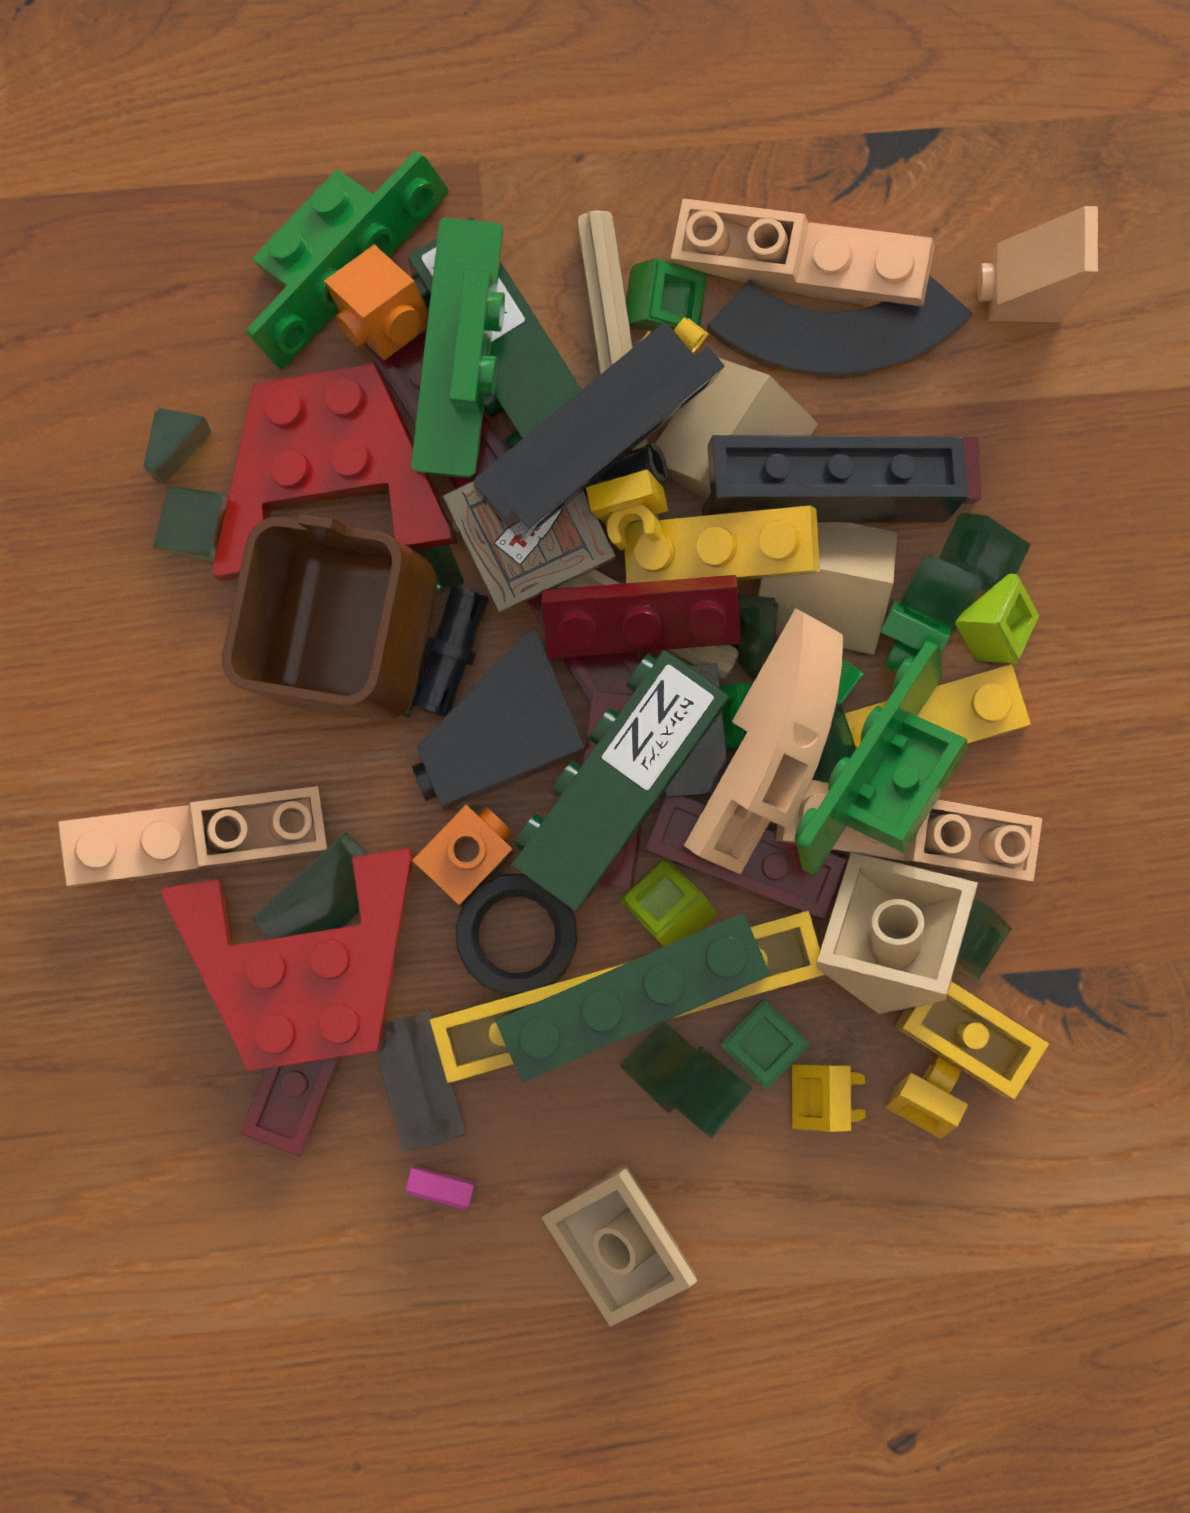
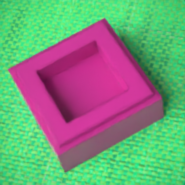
M415 1164L410 1170L405 1191H408V1195L465 1210L472 1202L477 1181Z

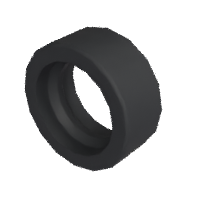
M525 874L500 875L479 885L463 903L455 926L457 952L467 972L485 988L505 995H517L554 984L570 966L577 946L576 918L571 908ZM524 897L536 901L548 912L554 924L555 941L550 955L540 966L528 972L510 973L498 969L485 957L480 946L479 928L483 916L495 903L506 898Z

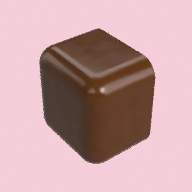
M299 514L298 519L286 517L267 518L252 529L246 540L222 653L224 673L235 686L279 704L377 721H388L398 718L408 710L415 696L437 588L435 570L424 556L381 531L349 527L333 518Z

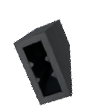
M537 630L524 634L417 746L423 762L413 765L412 769L426 801L437 797L445 811L584 754L585 747L550 661L547 659V654Z

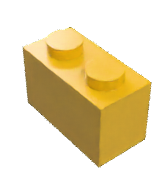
M952 981L946 1001L907 1008L894 1026L900 1032L947 1062L962 1069L961 1071L1000 1096L1013 1100L1019 1094L1049 1045L1046 1041Z

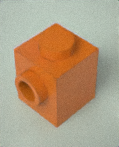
M375 244L324 280L340 312L336 315V320L345 335L357 347L366 343L383 360H386L427 330L429 312L415 281Z
M465 805L412 861L462 907L463 903L476 888L487 882L513 855L514 850L505 842L513 832L486 806L476 814Z

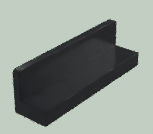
M661 324L475 478L473 486L522 543L582 493L586 487L594 483L709 387L725 365L709 347H706L695 356L668 324Z
M712 435L707 444L711 493L702 507V516L811 505L817 510V522H946L968 498L963 436Z

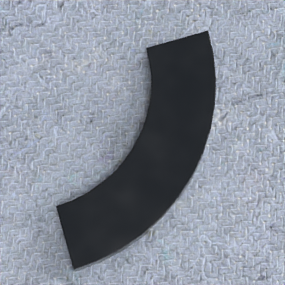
M930 275L923 306L884 301L870 307L841 312L811 310L789 304L770 295L749 280L707 325L706 331L742 356L772 369L781 368L791 372L816 375V378H849L866 376L867 373L891 368L904 362L906 364L919 358L950 338L971 318L973 313Z

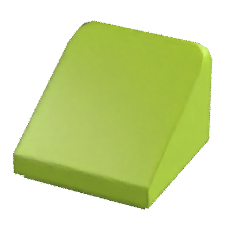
M1008 574L964 610L957 618L955 625L976 660L1016 664L1034 629L1039 614L1018 575Z
M664 858L619 900L662 947L700 932L717 915L716 909L705 895L669 860Z

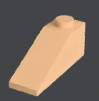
M1098 206L1081 207L997 243L988 263H980L978 270V301L988 302V321L1059 323L1064 321L1098 272Z

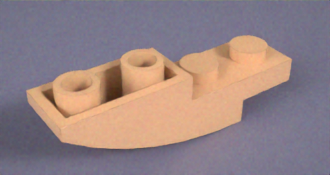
M683 198L670 259L673 263L742 283H747L751 280L759 287L818 299L863 306L865 299L923 306L935 244L933 238L812 223L808 222L806 215L803 213Z
M795 608L732 720V723L747 731V734L684 844L686 848L699 857L741 874L770 821L787 829L789 828L812 781L830 730L842 668L843 634Z
M811 781L789 828L777 825L775 841L796 844L795 833L804 814L810 808L818 809L829 792L827 782ZM937 800L904 853L848 826L831 852L850 855L851 852L896 863L1034 882L1043 818Z
M318 786L190 802L189 805L58 822L66 888L127 879L133 881L190 873L327 850Z

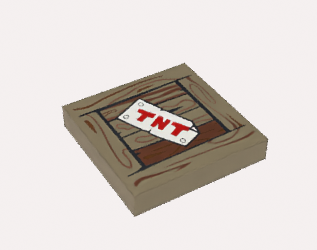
M474 481L443 495V500L498 614L541 595L542 590L554 589L615 560L616 556L597 517L590 510L589 501L584 491L522 543L474 488Z

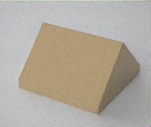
M721 358L719 359L725 367L715 381L672 417L656 441L666 460L667 476L705 501L711 493L707 444L712 435L811 436L818 426V423L770 375Z
M817 522L820 573L761 578L750 632L779 638L796 608L843 634L844 651L874 656L894 581L898 532L848 522Z
M851 852L819 953L817 968L878 1014L946 1001L978 882Z
M625 1162L541 1217L610 1327L690 1288L697 1282L694 1270Z

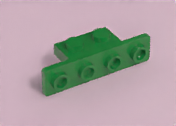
M417 151L413 152L374 194L336 169L252 258L265 275L284 288L246 329L247 336L277 368L284 369L339 311L324 280L374 244L390 257L448 195L449 190L428 159Z
M442 218L439 222L411 467L416 473L460 478H473L476 475L485 395L494 396L497 382L498 359L497 357L490 356L492 331L501 332L505 311V293L497 292L504 234L502 225L499 223Z
M926 641L915 659L908 657L904 660L893 683L894 692L883 708L877 706L868 715L862 728L861 743L851 758L843 757L835 766L828 783V794L818 809L810 808L802 817L795 833V843L797 844L802 870L816 875L847 826L904 853L967 754V738L918 717V714L942 677L939 645Z

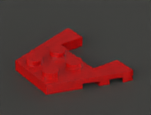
M374 363L253 384L214 558V577L221 581L238 579L246 540L258 523L270 518V510L272 508L389 489L394 539L412 550L457 544L456 532L436 496L437 491L429 474L416 473L411 467L413 454L412 437L381 370Z
M410 848L352 857L361 917L360 925L232 945L224 882L222 880L216 879L161 888L163 900L248 1072L379 1052L381 1050L395 970L393 966L399 931L402 930L406 907L404 906L409 874L411 875L413 867V851Z

